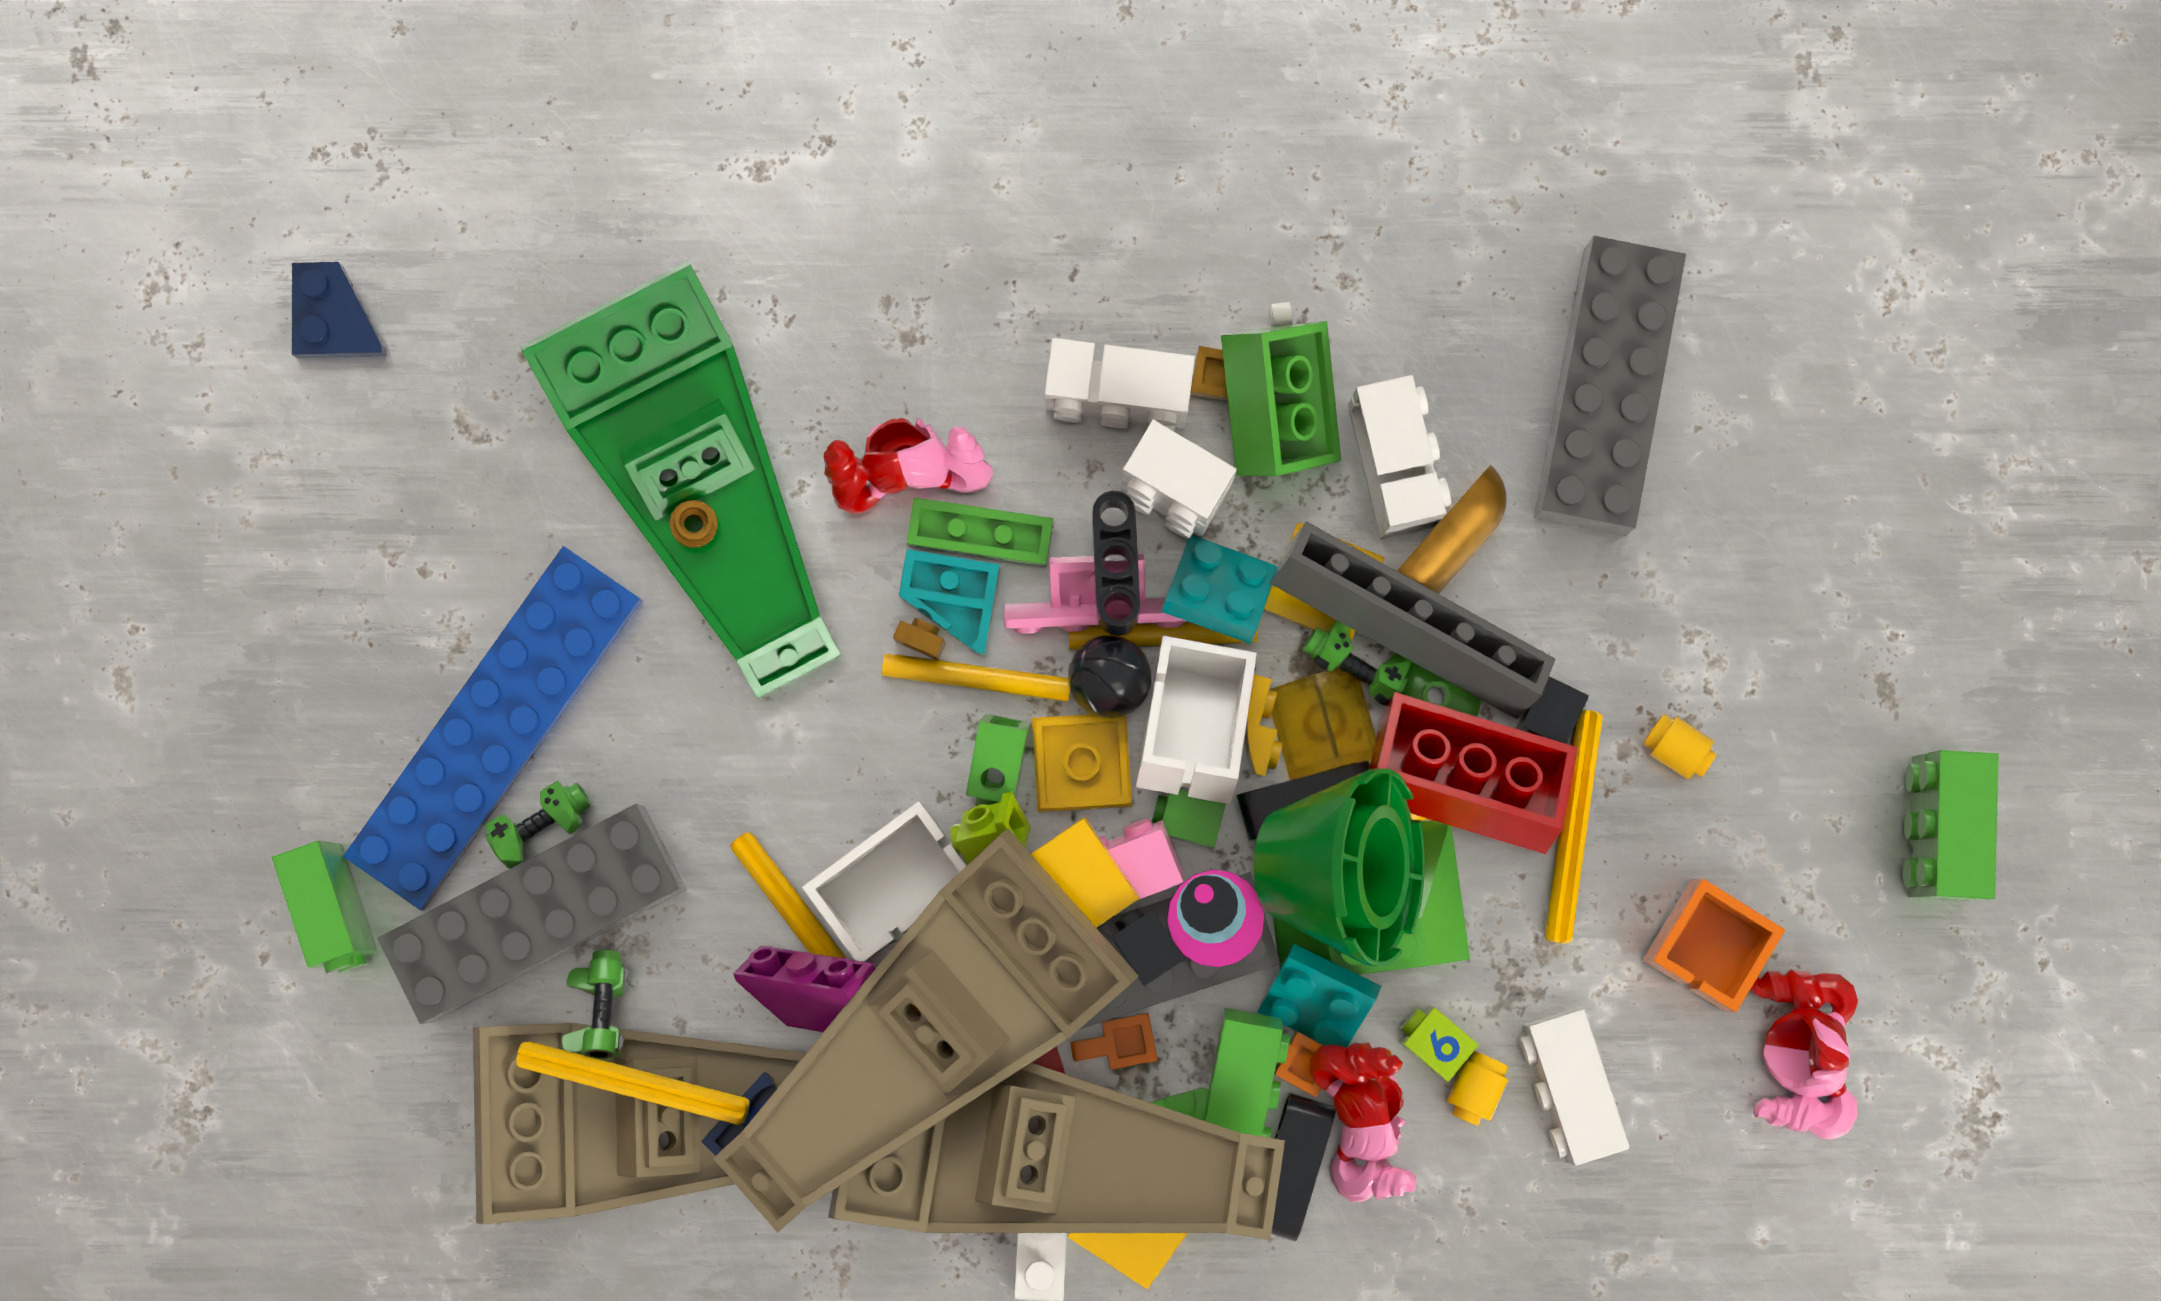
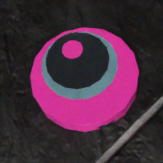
M1209 870L1194 874L1177 888L1169 902L1167 924L1172 940L1184 956L1200 965L1222 967L1239 962L1253 951L1262 935L1265 915L1258 895L1248 881L1232 872Z

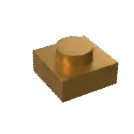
M1199 346L1190 390L1191 395L1228 402L1222 350Z
M914 618L912 624L900 620L893 635L896 643L935 660H939L946 645L945 640L937 636L940 628L918 618Z

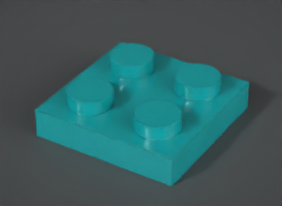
M1191 535L1185 546L1161 612L1251 644L1272 586L1270 581L1277 565Z
M1293 944L1262 998L1257 1012L1262 1015L1281 1018L1282 1025L1296 1030L1322 1045L1348 1047L1376 1002L1381 985Z

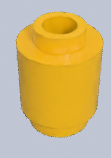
M1664 713L1642 744L1651 750L1650 756L1687 780L1694 773L1702 778L1717 756L1715 752L1710 750L1715 742L1713 739L1676 716L1672 719Z
M1474 1051L1470 1060H1466L1461 1066L1446 1102L1455 1106L1451 1115L1475 1126L1479 1125L1481 1118L1491 1122L1509 1080L1505 1078L1509 1066Z

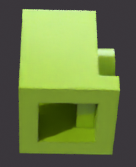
M1011 791L1003 793L999 803L991 805L981 804L964 811L960 824L951 827L950 838L955 851L961 853L966 863L969 864L1007 829L1026 848L1031 826Z

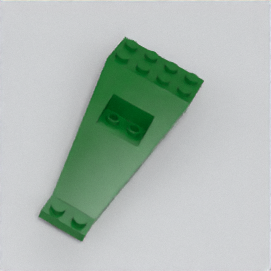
M689 260L520 346L525 359L567 433L732 654L757 698L841 655L819 613L734 346ZM708 447H714L718 450L717 455L712 459L701 457L702 452ZM665 469L676 471L675 477L669 481L659 478L661 472ZM696 500L704 502L716 514L718 522L717 532L714 538L705 546L699 548L685 547L672 536L670 530L671 515L677 506L686 501ZM690 518L685 522L684 526L689 532L696 533L702 529L703 524L697 518Z

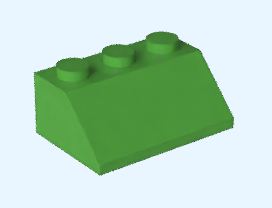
M1327 321L1257 328L1221 335L1235 468L1237 469L1236 476H1279L1341 461Z

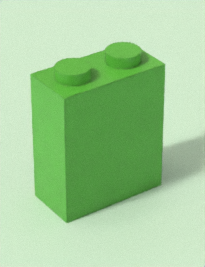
M315 841L271 858L307 967H324L326 974L335 971L342 973L365 965L364 956L378 950L348 860L343 857L345 854L343 845L340 843Z

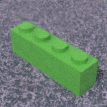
M1224 1008L1203 1121L1239 1133L1271 1138L1272 1128L1266 1127L1264 1124L1267 1109L1276 1110L1281 1086V1081L1273 1080L1276 1063L1285 1064L1290 1041V1035L1282 1034L1281 1018Z

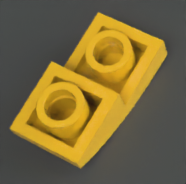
M1254 674L1244 737L1252 774L1264 777L1267 768L1276 769L1283 743L1275 741L1278 730L1259 725L1261 717L1270 719L1277 692L1269 690L1272 679Z

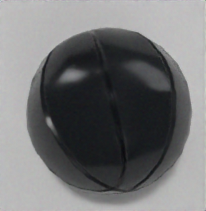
M1105 635L1087 641L1076 651L1068 669V684L1075 701L1085 711L1096 717L1114 719L1134 712L1145 701L1151 688V668L1145 653L1132 641L1124 637Z

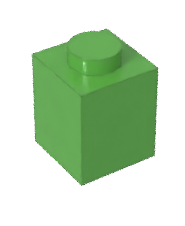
M1180 789L1178 795L1168 793L1167 797L1158 795L1151 822L1156 823L1163 820L1172 839L1213 849L1215 848L1226 804L1188 797V791Z

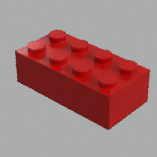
M1394 692L1380 719L1369 770L1387 768L1402 776L1405 784L1414 796L1412 800L1406 799L1410 814L1546 854L1563 830L1578 747Z

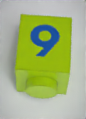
M1428 1006L1424 1012L1417 1008L1400 1028L1405 1035L1399 1043L1438 1077L1447 1082L1450 1081L1479 1046L1478 1043L1438 1009Z

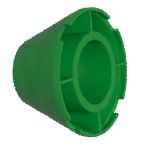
M1387 768L1370 769L1280 808L1266 817L1259 830L1255 844L1253 862L1254 882L1259 901L1264 910L1276 919L1367 966H1387L1402 954V949L1396 947L1404 933L1413 934L1422 901L1425 872L1423 831L1421 820H1413L1411 818L1406 799L1412 800L1414 796L1405 784L1402 776Z

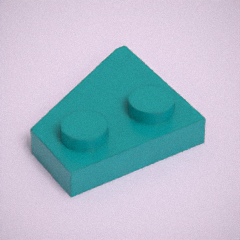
M907 549L899 597L974 652L985 655L1000 564Z

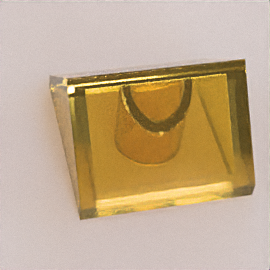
M1338 669L1332 672L1327 671L1313 674L1269 689L1277 692L1271 715L1275 730H1278V741L1283 743L1281 751L1289 780L1371 760L1376 735L1362 685L1357 677L1355 678L1349 672Z

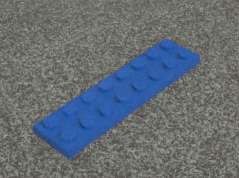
M562 546L343 857L417 909L425 910L643 600L571 550Z

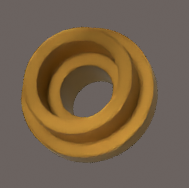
M696 500L686 501L677 506L671 515L670 530L672 536L685 547L699 548L705 546L714 538L717 532L718 522L716 514L704 502ZM690 518H697L702 522L703 527L700 531L692 533L685 528V522Z

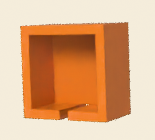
M1691 879L1642 961L1677 983L1689 984L1687 989L1722 1011L1737 1012L1786 930L1705 879Z

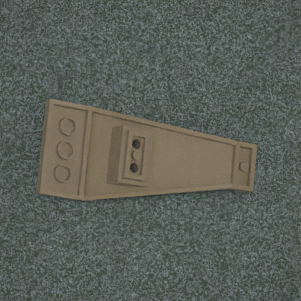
M1007 829L938 892L745 1129L713 1159L778 1233L806 1207L1069 1039L1139 976L1013 833ZM912 1004H914L919 1009L921 1015L917 1014L914 1011ZM944 1041H947V1043L954 1049V1052L950 1051L945 1046Z
M545 1023L473 1027L476 1223L493 1224L574 1217L734 1185L735 1183L713 1159L715 1155L701 1142L720 1120L523 1069L516 1065V1057L521 1043L530 1041L564 1050L562 1045L563 1035L592 1025ZM619 1029L620 1035L624 1037L620 1055L603 1061L742 1097L764 1071L774 1078L778 1088L805 1056L806 1052ZM666 1132L669 1142L664 1149H661L658 1140L660 1135Z
M944 1041L945 1046L950 1051L954 1052V1049L947 1043V1041ZM1030 1063L834 1189L828 1218L924 1233H1227L1271 1240L1285 1140L1239 1133ZM1036 1116L1039 1119L1040 1126L1038 1131L1032 1134L1028 1129V1123L1032 1117ZM1028 1165L1031 1168L1032 1176L1028 1182L1023 1183L1020 1178V1172L1024 1166Z

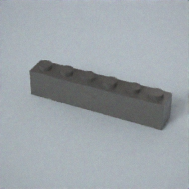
M1307 521L1285 548L1270 581V584L1515 719H1518L1542 696L1556 660L1554 657Z

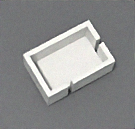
M1052 338L1045 389L1046 412L1054 413V419L1065 422H1081L1082 416L1100 418L1101 425L1112 428H1128L1129 422L1147 424L1148 428L1154 419L1174 432L1175 428L1184 429L1188 413L1195 356L1104 344L1103 360L1095 361L1093 360L1095 343Z
M1413 375L1356 387L1353 397H1351L1348 403V408L1380 539L1435 527L1446 515L1445 507L1451 506V498L1446 479H1438L1437 472L1434 471V461L1440 459V454L1434 432H1426L1423 415L1428 414V402L1424 388L1422 386H1415Z
M1153 419L1123 468L1121 492L1131 498L1134 502L1135 510L1140 513L1149 515L1152 510L1165 516L1167 519L1165 526L1185 539H1189L1192 534L1202 538L1230 492L1237 469Z
M1169 636L1162 637L1156 662L1136 787L1178 795L1180 787L1189 788L1188 797L1225 804L1231 803L1239 777L1257 653Z
M920 801L802 886L803 890L856 961L867 962L896 941L897 938L892 933L896 928L902 934H905L938 892L967 866L959 853L955 851L953 845L949 844L943 849L939 844L947 837Z

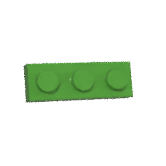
M914 497L906 544L911 547L1046 567L1053 518Z

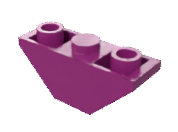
M760 946L749 955V958L733 975L739 985L786 1026L824 1032L874 972L875 967L873 963L850 960L848 958L830 957L810 952L774 948L772 946Z

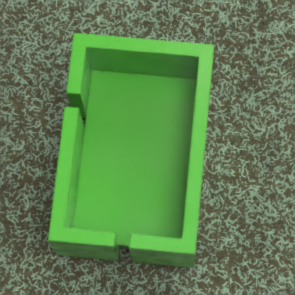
M1938 750L1928 754L1913 756L1912 764H1908L1905 774L1906 790L1912 792L1911 811H1907L1904 819L1905 838L1910 840V846H1913V855H1910V859H1906L1904 862L1903 883L1905 887H1909V898L1960 901L1995 899L1999 753Z

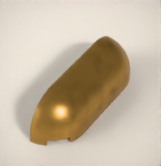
M1491 464L1397 570L1399 573L1439 594L1496 530L1504 516L1507 497L1503 480Z

